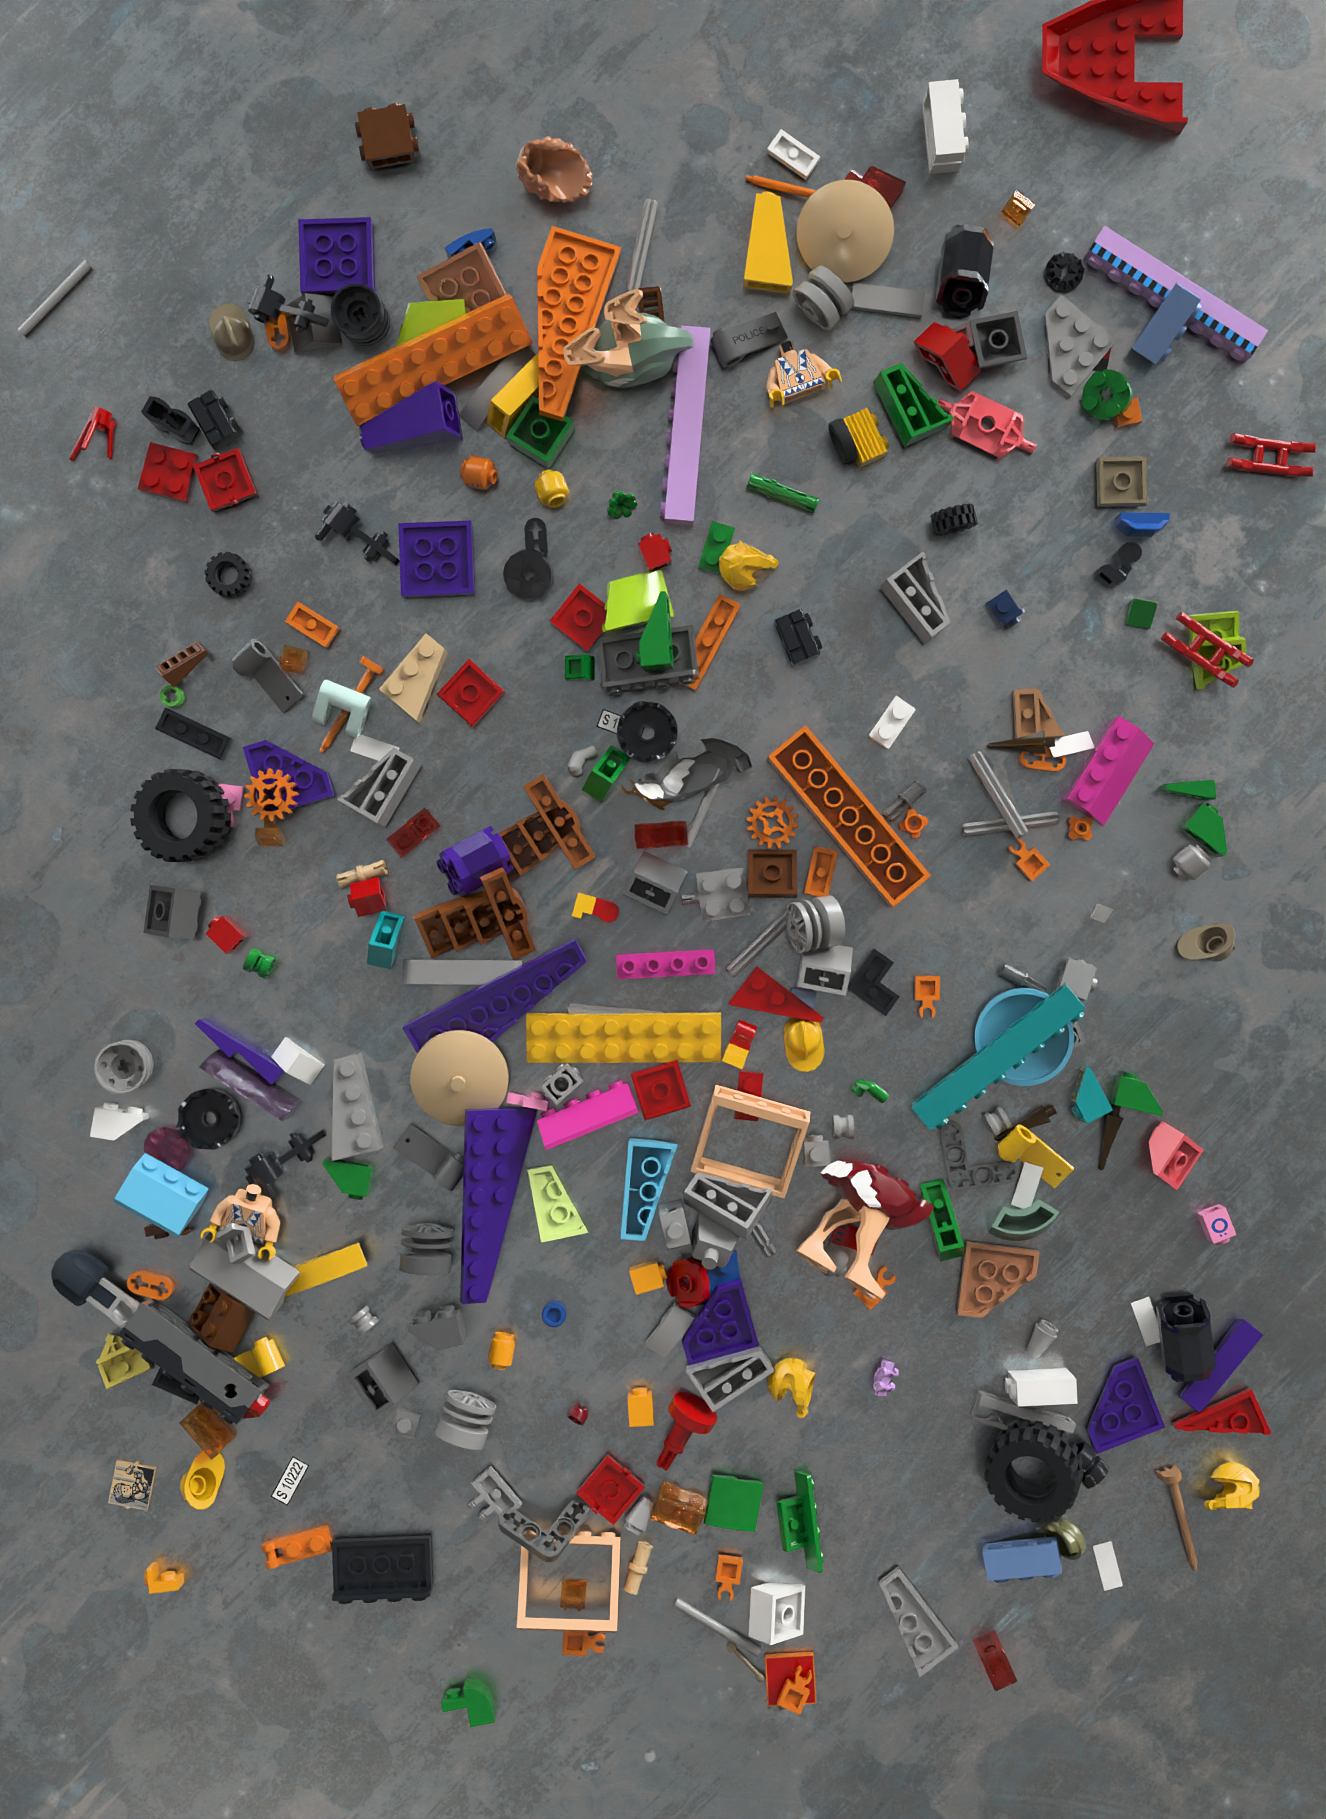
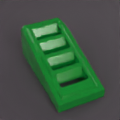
M1213 780L1168 783L1160 786V791L1164 793L1206 801L1216 799L1215 781Z

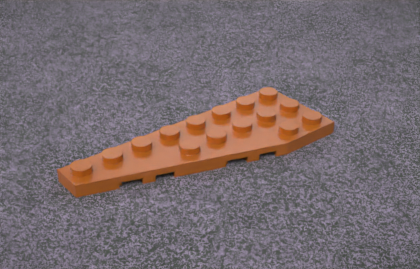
M554 226L551 227L537 267L539 414L563 422L582 365H569L564 358L563 348L580 334L596 326L621 253V247Z

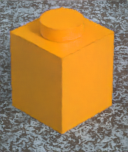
M657 1259L629 1267L636 1295L664 1287V1279H667L664 1264L659 1265Z
M638 1387L632 1389V1392H628L629 1427L654 1426L652 1390L647 1391V1388Z

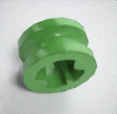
M167 685L161 690L160 699L164 705L177 708L184 701V693L177 686ZM173 690H176L175 696L178 697L177 700H171V703H169L167 693H173Z

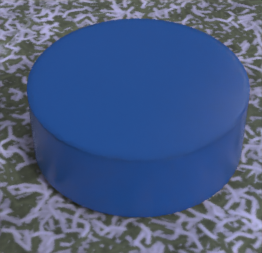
M549 1302L542 1311L544 1323L549 1327L562 1325L566 1319V1309L559 1302Z

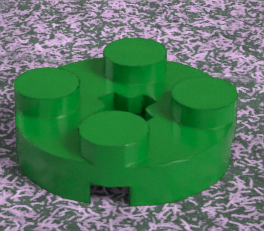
M1107 369L1094 372L1083 388V407L1095 418L1101 420L1114 419L1129 408L1133 396L1132 387H1130L1126 376L1118 371ZM1107 388H1111L1110 393L1113 394L1112 399L1108 398L1104 402L1102 392L1106 391Z

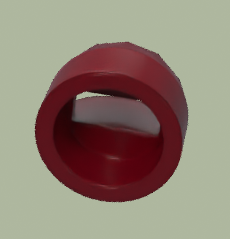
M576 1404L569 1410L567 1417L572 1422L583 1426L588 1418V1410L586 1407L581 1410V1404Z

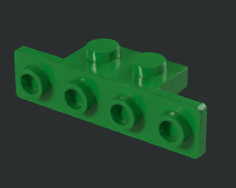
M796 1471L794 1474L797 1496L776 1501L783 1551L791 1552L804 1548L807 1569L821 1573L823 1572L822 1563L824 1559L820 1550V1530L816 1519L817 1506L813 1496L814 1482L810 1474Z

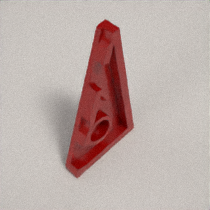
M757 966L729 1001L731 1006L821 1023L825 1019Z
M1250 1388L1210 1405L1200 1413L1195 1412L1172 1422L1176 1430L1182 1429L1184 1431L1204 1430L1216 1433L1238 1432L1239 1434H1247L1248 1432L1262 1433L1264 1435L1272 1434L1253 1390Z

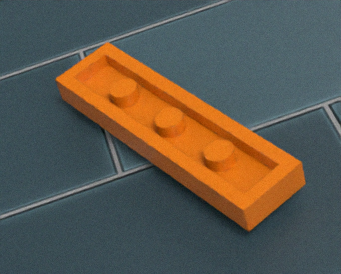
M719 593L695 639L700 679L684 686L694 691L697 690L741 604Z

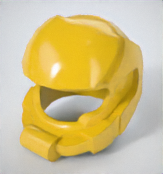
M741 540L737 544L728 546L719 558V569L722 578L730 587L738 591H746L758 586L757 580L752 576L756 570L769 569L770 567L776 568L779 564L778 560L772 555H767Z
M785 1358L776 1363L774 1372L768 1375L767 1389L777 1403L784 1398L788 1389L791 1390L792 1399L797 1405L796 1415L799 1418H804L808 1414V1406L811 1400L816 1373L807 1370L806 1362L801 1359Z
M1227 1462L1219 1465L1213 1471L1210 1478H1214V1482L1222 1483L1223 1491L1216 1494L1214 1499L1206 1500L1204 1508L1206 1510L1227 1508L1252 1509V1502L1259 1497L1260 1493L1259 1479L1249 1468L1238 1463Z

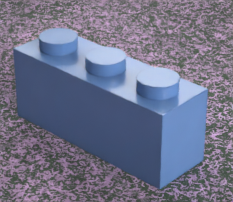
M1176 282L1133 344L1132 349L1155 364L1159 360L1164 362L1172 350L1169 347L1174 338L1177 340L1181 338L1187 329L1184 326L1185 322L1189 317L1194 319L1202 306L1199 304L1201 297Z
M1057 1536L984 1543L982 1553L988 1581L994 1580L996 1583H1004L1014 1578L1027 1581L1035 1576L1054 1578L1058 1574H1062L1063 1564Z

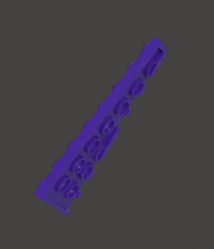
M575 938L404 1024L402 1028L416 1053L431 1038L454 1030L474 1032L494 1042L541 999L549 995L562 981L566 980L587 962V958Z
M528 1107L465 1109L460 1302L462 1304L487 1302L537 1109Z

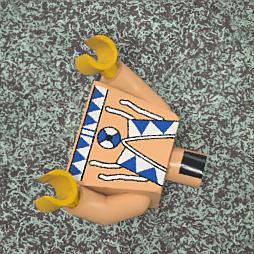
M787 341L778 346L782 357L776 359L774 367L769 370L766 388L770 397V406L774 407V401H780L781 405H784L787 402L824 390L825 380H827L828 387L832 388L833 380H839L841 383L842 379L838 369H832L816 354H810L807 349L796 352L792 341Z
M251 1184L247 1186L246 1190L239 1189L235 1196L229 1195L216 1206L209 1220L211 1224L202 1231L201 1239L204 1237L205 1232L209 1231L213 1234L211 1243L216 1238L217 1226H220L219 1231H222L226 1225L237 1223L239 1226L250 1227L252 1241L264 1244L266 1241L265 1246L258 1251V1257L262 1259L266 1249L270 1253L268 1260H271L276 1255L273 1242L276 1243L280 1220L275 1209L272 1208V1200L269 1197L260 1195L261 1188L258 1185Z

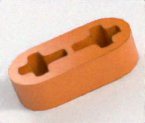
M283 314L279 316L278 325L269 322L265 324L267 341L276 352H284L291 345L287 316ZM276 331H279L282 338H285L281 340L280 345L273 341L277 339Z
M1046 748V754L1032 752V756L1040 757V761L1035 760L1031 764H1028V760L1024 759V755H1028L1029 751H1021L1018 756L1020 765L1030 770L1057 772L1066 764L1065 755L1056 757V759L1060 760V763L1056 764L1055 767H1052L1051 762L1044 761L1045 758L1053 757L1049 748Z
M145 1270L135 1271L127 1279V1287L131 1292L156 1300L169 1298L175 1290L174 1282L170 1278ZM141 1276V1281L149 1284L141 1285L138 1288L137 1283L134 1282V1279ZM165 1283V1288L168 1291L160 1294L159 1288L153 1287V1285L159 1286Z

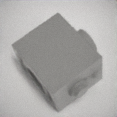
M1066 959L1056 990L1066 983L1080 1001L1087 1000L1089 992L1093 993L1098 979L1094 978L1097 967H1094L1092 964H1086L1082 959Z
M569 1063L560 1065L556 1069V1073L546 1077L544 1084L541 1085V1088L545 1091V1097L548 1100H553L556 1105L583 1082L579 1070L576 1067H572Z

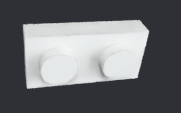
M782 129L767 148L769 155L805 180L820 161L819 155Z
M895 696L868 737L888 750L916 709L898 696Z

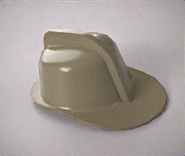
M224 304L217 307L209 319L210 331L220 354L225 358L234 361L242 360L250 354L254 345L253 333L243 310L237 305Z
M1223 922L1195 928L1181 936L1177 949L1179 954L1188 960L1207 959L1213 962L1222 961L1235 950L1234 941L1236 933L1231 925Z

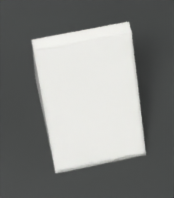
M1096 904L1090 918L1105 924L1114 909L1102 904Z

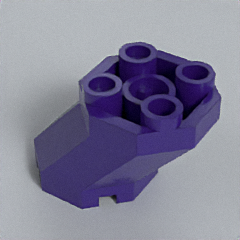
M491 826L439 854L440 859L436 861L437 867L442 874L445 873L449 880L447 883L448 888L453 895L459 894L462 897L481 888L483 885L480 877L501 867L505 870L506 874L513 870L512 865L509 867L507 865V861L511 860L510 854L501 836L498 833L495 835L491 833L494 830Z

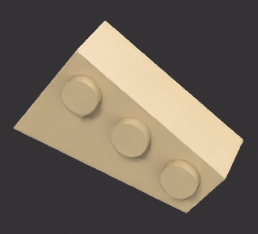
M425 633L379 690L420 723L435 682L439 677L448 654L447 651Z

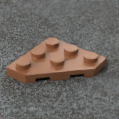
M481 242L416 276L428 299L432 301L464 299L466 313L506 295L503 285Z
M965 1241L956 1314L976 1318L986 1316L996 1305L1004 1302L1017 1292L1018 1288L1037 1276L1039 1251Z

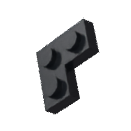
M873 948L848 983L847 989L884 1016H887L900 996L880 982L894 962Z

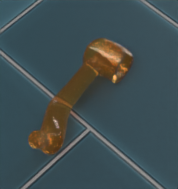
M630 780L634 786L631 791H626L622 785V790L625 794L631 795L634 793L661 810H664L666 805L674 801H663L661 803L659 800H651L638 790L633 780Z

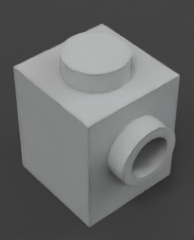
M809 1135L808 1139H804L802 1145L805 1167L829 1165L830 1154L827 1138H823V1135Z

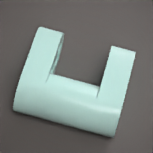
M324 680L317 696L312 721L324 726L330 716L332 706L351 713L345 734L358 739L364 728L372 698L329 680Z

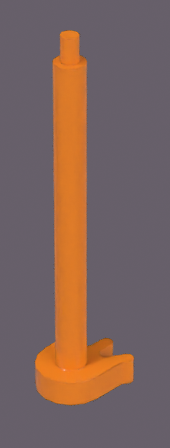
M755 175L753 177L746 176L745 179L755 185L807 198L816 192V190Z
M362 656L359 662L368 667L354 690L359 693L364 692L375 672L381 675L384 670L364 656ZM345 710L340 712L322 741L320 752L324 753L325 749L329 748L350 712Z

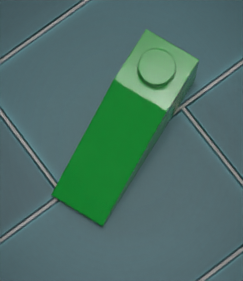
M666 591L660 592L640 639V650H636L637 664L641 665L645 672L674 669L670 601Z
M944 1179L920 1184L923 1199L934 1206L928 1220L940 1262L964 1256V1244Z

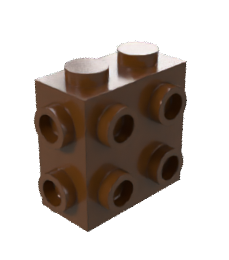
M392 103L385 108L377 109L370 107L362 112H357L359 122H355L357 137H362L363 145L359 146L362 161L367 162L369 170L416 161L415 152H419L417 137H412L411 128H415L413 113H408L405 104Z

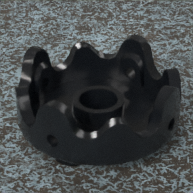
M636 702L619 719L617 726L618 742L625 754L635 761L641 763L657 762L665 758L672 751L677 740L676 720L670 711L659 703ZM650 726L653 728L654 736L651 739L647 740L641 737L640 731L643 727Z
M206 1088L195 1091L178 1108L177 1133L196 1149L215 1150L229 1143L239 1129V1107L235 1100L222 1090ZM206 1112H212L216 1116L214 1125H207L204 1122Z

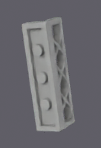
M980 1390L977 1391L970 1419L1003 1430H1007L1009 1426L1003 1423L1000 1415L1003 1413L1016 1416L1018 1420L1013 1423L1017 1425L1021 1421L1026 1420L1033 1422L1042 1421L1044 1426L1049 1427L1051 1424L1067 1435L1068 1433H1074L1076 1426L1071 1418L1032 1406L1018 1407L1013 1400ZM980 1405L991 1408L994 1411L993 1414L986 1418L977 1415Z

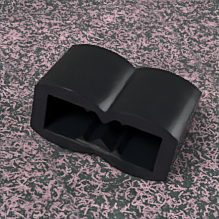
M150 396L141 411L156 428L169 431L176 439L185 443H191L199 429L185 412L172 409L164 400Z

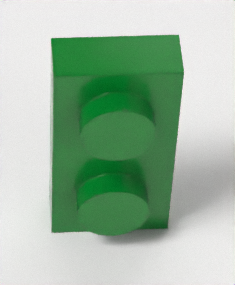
M714 521L711 522L698 569L721 576L719 558L731 544L735 531L734 527Z

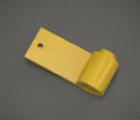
M1017 1125L998 1144V1154L1003 1160L1016 1162L1019 1159L1023 1163L1027 1162L1043 1167L1041 1178L1054 1189L1074 1170L1073 1166L1022 1125Z
M267 1336L254 1342L255 1348L234 1357L236 1361L259 1378L285 1366L274 1340L268 1341Z

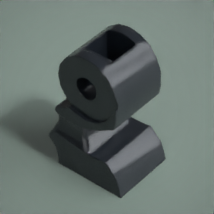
M1135 542L1123 544L1113 554L1117 569H1114L1111 564H1106L1094 573L1111 588L1123 583L1132 569L1131 565L1142 556L1141 547Z

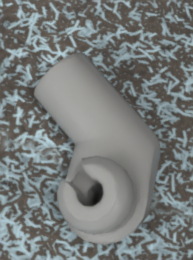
M591 746L573 753L567 764V770L570 771L571 776H580L583 773L582 766L584 762L597 757L595 747Z

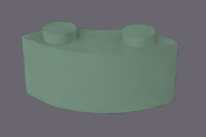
M1039 1199L1032 1206L1025 1209L1013 1210L1004 1206L993 1223L990 1234L1010 1241L1028 1240L1039 1236L1049 1229L1057 1219L1059 1211Z

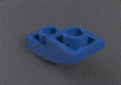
M492 228L474 231L458 238L445 247L447 257L451 258L478 242H481L485 251L488 252L495 244V232Z

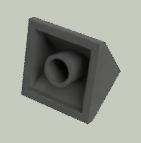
M304 293L286 305L299 308L301 301L310 299L313 301L312 305L315 306L314 314L329 319L327 327L309 323L307 331L302 330L301 333L295 331L296 327L292 325L294 318L288 316L295 354L342 345L340 329L334 324L331 316L332 296Z

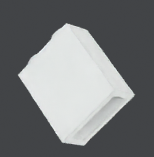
M1067 1368L1008 1371V1378H1005V1391L1009 1393L1010 1399H1013L1018 1407L1078 1404L1076 1378Z

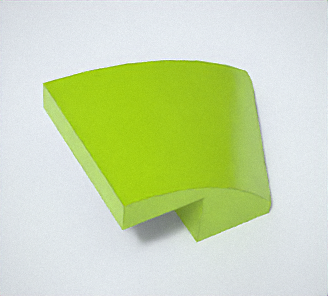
M464 299L409 303L396 346L464 315Z
M662 570L641 573L607 583V601L605 602L604 609L607 611L606 623L602 626L603 632L647 624L660 592L666 591L668 595ZM670 602V617L672 618L674 613Z
M1238 611L1189 615L1190 618L1246 654V639L1239 636ZM1189 629V639L1191 644V642L1194 640L1197 634H1195ZM1205 640L1197 653L1209 660L1217 650V647ZM1225 654L1217 666L1229 673V671L1237 669L1243 664ZM1192 661L1195 684L1198 690L1204 689L1207 684L1217 679Z

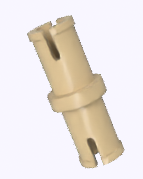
M384 860L366 866L358 865L354 870L337 874L336 878L340 880L337 882L339 887L344 889L355 882L388 875L387 869H384L387 867Z
M638 1541L633 1561L629 1562L628 1568L630 1570L623 1590L630 1594H638L643 1574L647 1573L648 1568L646 1565L653 1549L651 1544Z

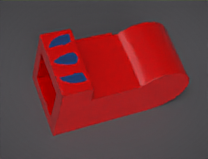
M850 1223L838 1226L832 1231L830 1236L831 1243L857 1251L856 1233L859 1227ZM878 1240L874 1245L871 1255L874 1253Z

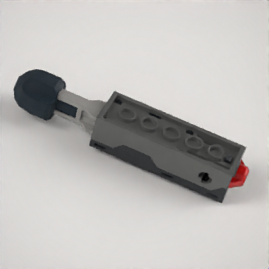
M71 1250L61 1255L55 1261L51 1277L53 1285L59 1294L75 1306H81L88 1301L108 1316L116 1325L122 1328L118 1336L122 1338L121 1342L126 1347L132 1350L134 1348L142 1353L141 1357L146 1362L152 1365L154 1363L162 1368V1374L169 1379L175 1378L181 1382L180 1386L189 1394L195 1393L202 1398L200 1402L207 1408L213 1409L214 1407L221 1413L220 1417L229 1424L234 1422L237 1425L244 1419L260 1417L267 1409L270 1399L263 1394L270 1386L268 1383L256 1376L224 1350L210 1347L188 1323L156 1299L139 1303L105 1278L109 1272L108 1267L92 1254L83 1250Z

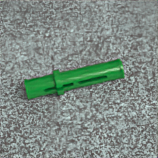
M751 473L746 488L765 494L767 498L773 497L812 513L815 512L819 502V498L777 483L775 479L769 480L754 473Z

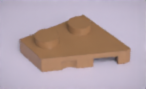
M1039 689L1013 690L1015 739L1045 731V738L1064 736L1062 729L1059 728L1053 718L1052 711L1045 704L1044 697Z

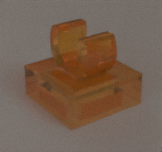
M1016 190L1001 213L1020 227L1035 207V204L1032 200L1030 201L1023 196V193Z
M284 645L279 664L285 671L303 675L309 651Z
M267 818L264 821V828H255V838L259 846L283 847L284 836L281 829L277 828L275 822H271Z
M562 1581L560 1608H564V1610L577 1608L578 1611L585 1609L587 1583Z

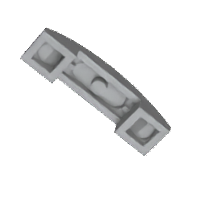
M527 346L509 354L479 386L459 416L478 432L487 421L491 399L536 354Z

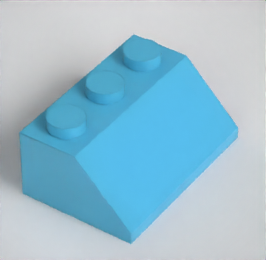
M145 1153L130 1171L113 1202L178 1238L202 1207L209 1188Z

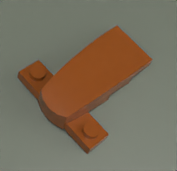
M544 774L523 786L538 812L498 833L511 857V860L507 861L508 867L512 865L513 870L506 874L510 884L545 861L560 848L574 870L596 858L580 832V820L577 813L571 806L559 799Z
M502 867L480 877L484 891L444 902L413 915L431 958L453 948L458 952L476 942L483 945L501 934L505 939L513 960L536 950L526 926L527 912L518 891L511 887L505 870Z

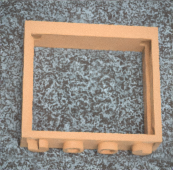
M715 1085L690 1172L727 1179L728 1182L742 1185V1183L749 1184L750 1187L765 1190V1188L773 1190V1196L785 1199L810 1122V1112ZM717 1106L797 1128L781 1179L702 1157Z
M528 1530V1534H522L526 1540L536 1538V1533L532 1530ZM558 1531L561 1535H567L566 1531ZM580 1531L577 1532V1536H574L568 1544L613 1546L610 1620L526 1618L529 1551L521 1546L518 1630L617 1633L620 1537H616V1533L602 1532L601 1537L591 1536V1532Z

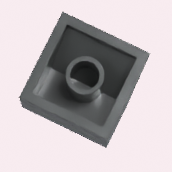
M150 885L143 933L194 940L198 928L197 917L201 906V892Z

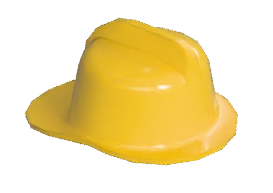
M791 1017L787 1020L783 1032L787 1060L793 1068L799 1071L808 1072L814 1070L821 1064L824 1058L821 1026L818 1022Z
M213 1449L201 1451L193 1460L189 1471L183 1475L180 1481V1491L184 1500L195 1509L203 1510L208 1508L216 1498L225 1470L224 1459L218 1451Z

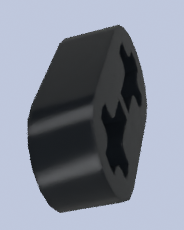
M531 518L526 522L524 528L526 549L535 550L534 544H539L540 552H544L543 556L548 559L546 525L539 518ZM533 524H538V527L542 528V531H538V539H534L533 532L529 531V529L533 528Z

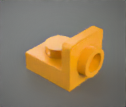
M158 1562L151 1563L144 1573V1583L149 1588V1594L176 1591L185 1583L183 1573L175 1574V1571H167L159 1576Z

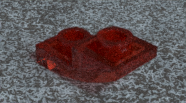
M425 807L409 819L404 826L390 835L386 841L402 859L439 829L440 825Z

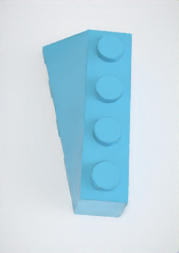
M629 1138L621 1239L646 1240L678 1144L651 1139Z

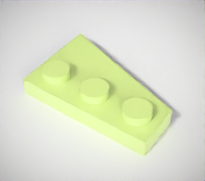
M552 1165L527 1169L540 1242L589 1233Z

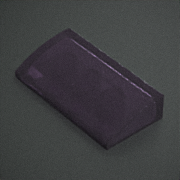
M221 1049L212 1053L199 1067L281 1121L291 1118L302 1100L276 1083L271 1085L260 1073L236 1057L229 1058Z

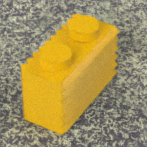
M865 408L842 419L853 437L857 450L855 461L859 468L886 457L889 444L885 435L880 436L878 432L879 422L874 412L870 414L868 408Z

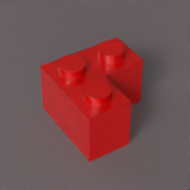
M933 322L913 341L921 357L937 366L946 384L959 391L981 372V369L978 367L976 354L968 346V338L961 332L952 331L947 325L942 326Z

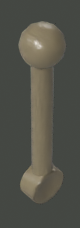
M731 1641L728 1642L727 1650L736 1654L755 1674L758 1682H764L765 1674L758 1672L739 1652L736 1644Z

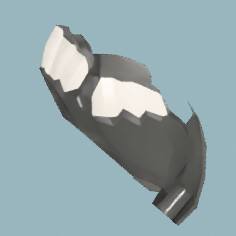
M715 738L701 739L706 748L704 753L696 757L679 759L677 752H674L666 759L656 774H645L644 778L638 779L634 785L643 795L651 800H685L727 780L735 768L739 773H742L752 768L749 755L736 745ZM718 768H719V769H720V770H719V773H718L716 779L713 781V779H714V777H715V775H716V773H717V770H718Z

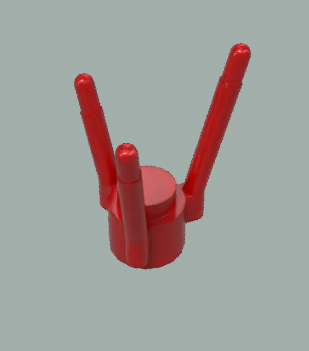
M93 407L88 422L69 457L71 461L74 460L80 448L86 450L94 430L105 432V429H108L107 458H112L113 429L116 422L111 420V412L99 407Z

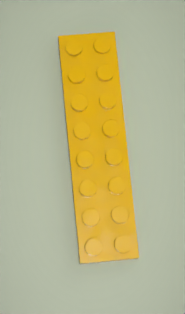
M721 1012L527 1013V1063L672 1062L675 1060L678 1062H721Z

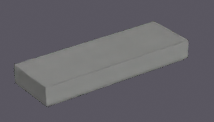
M853 282L852 296L855 303L851 309L916 318L922 317L925 298L924 291Z

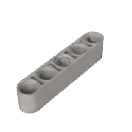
M404 959L403 984L483 985L521 966L522 960Z

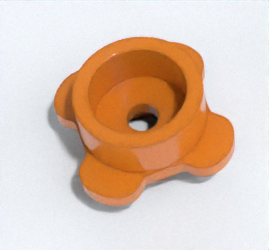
M910 809L907 811L904 821L899 823V828L902 831L906 830L909 832L911 837L918 838L921 835L920 831L924 826H927L928 819L917 814L914 809ZM912 821L916 823L915 826L911 825Z
M1072 816L1069 819L1070 832L1068 836L1071 840L1083 838L1088 841L1092 838L1091 825L1093 820L1091 817L1078 818L1077 816ZM1079 826H1082V827H1083V830H1082V831H1080V830L1078 829Z

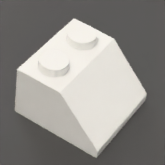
M764 1583L751 1587L749 1637L773 1645L803 1635L805 1585Z

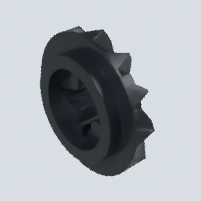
M1063 251L1059 254H1054L1048 261L1045 268V276L1053 288L1060 291H1069L1080 284L1085 268H1083L1081 259H1078L1074 253H1065ZM1068 263V271L1071 272V274L1067 273L1066 276H1064L1063 279H1061L1062 270L1059 269V267L1063 268Z

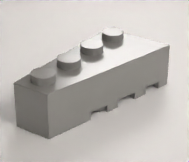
M362 1052L333 1060L332 1161L380 1150L384 1147Z

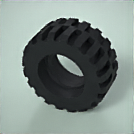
M167 769L164 772H157L151 775L152 780H145L141 784L143 790L136 791L134 799H137L136 804H131L130 809L131 812H134V818L130 819L131 826H135L137 830L134 832L136 839L143 841L141 847L145 851H151V855L157 859L163 858L166 862L179 863L204 859V856H210L215 852L214 847L222 845L224 842L222 835L228 834L230 828L226 826V822L231 820V813H227L226 807L230 806L229 801L222 798L221 795L224 794L221 786H214L216 784L214 779L206 777L204 773L199 771ZM177 793L188 795L197 810L195 828L184 839L175 837L169 831L165 822L167 803Z
M1029 1420L1021 1421L1019 1426L1013 1423L1008 1426L1007 1430H1002L991 1446L985 1462L986 1470L984 1472L985 1481L988 1482L987 1489L991 1495H995L994 1501L998 1506L1003 1505L1005 1512L1010 1515L1012 1513L1018 1515V1519L1025 1521V1518H1029L1031 1522L1037 1523L1040 1522V1519H1044L1045 1522L1052 1521L1055 1515L1061 1517L1066 1513L1067 1509H1071L1078 1496L1084 1470L1082 1468V1457L1080 1454H1077L1078 1448L1075 1443H1069V1436L1066 1433L1062 1432L1060 1434L1056 1431L1057 1427L1051 1424L1049 1427L1044 1426L1042 1421H1035L1034 1424H1030ZM1025 1456L1038 1458L1050 1466L1056 1476V1481L1043 1486L1030 1484L1017 1475L1012 1466V1461Z

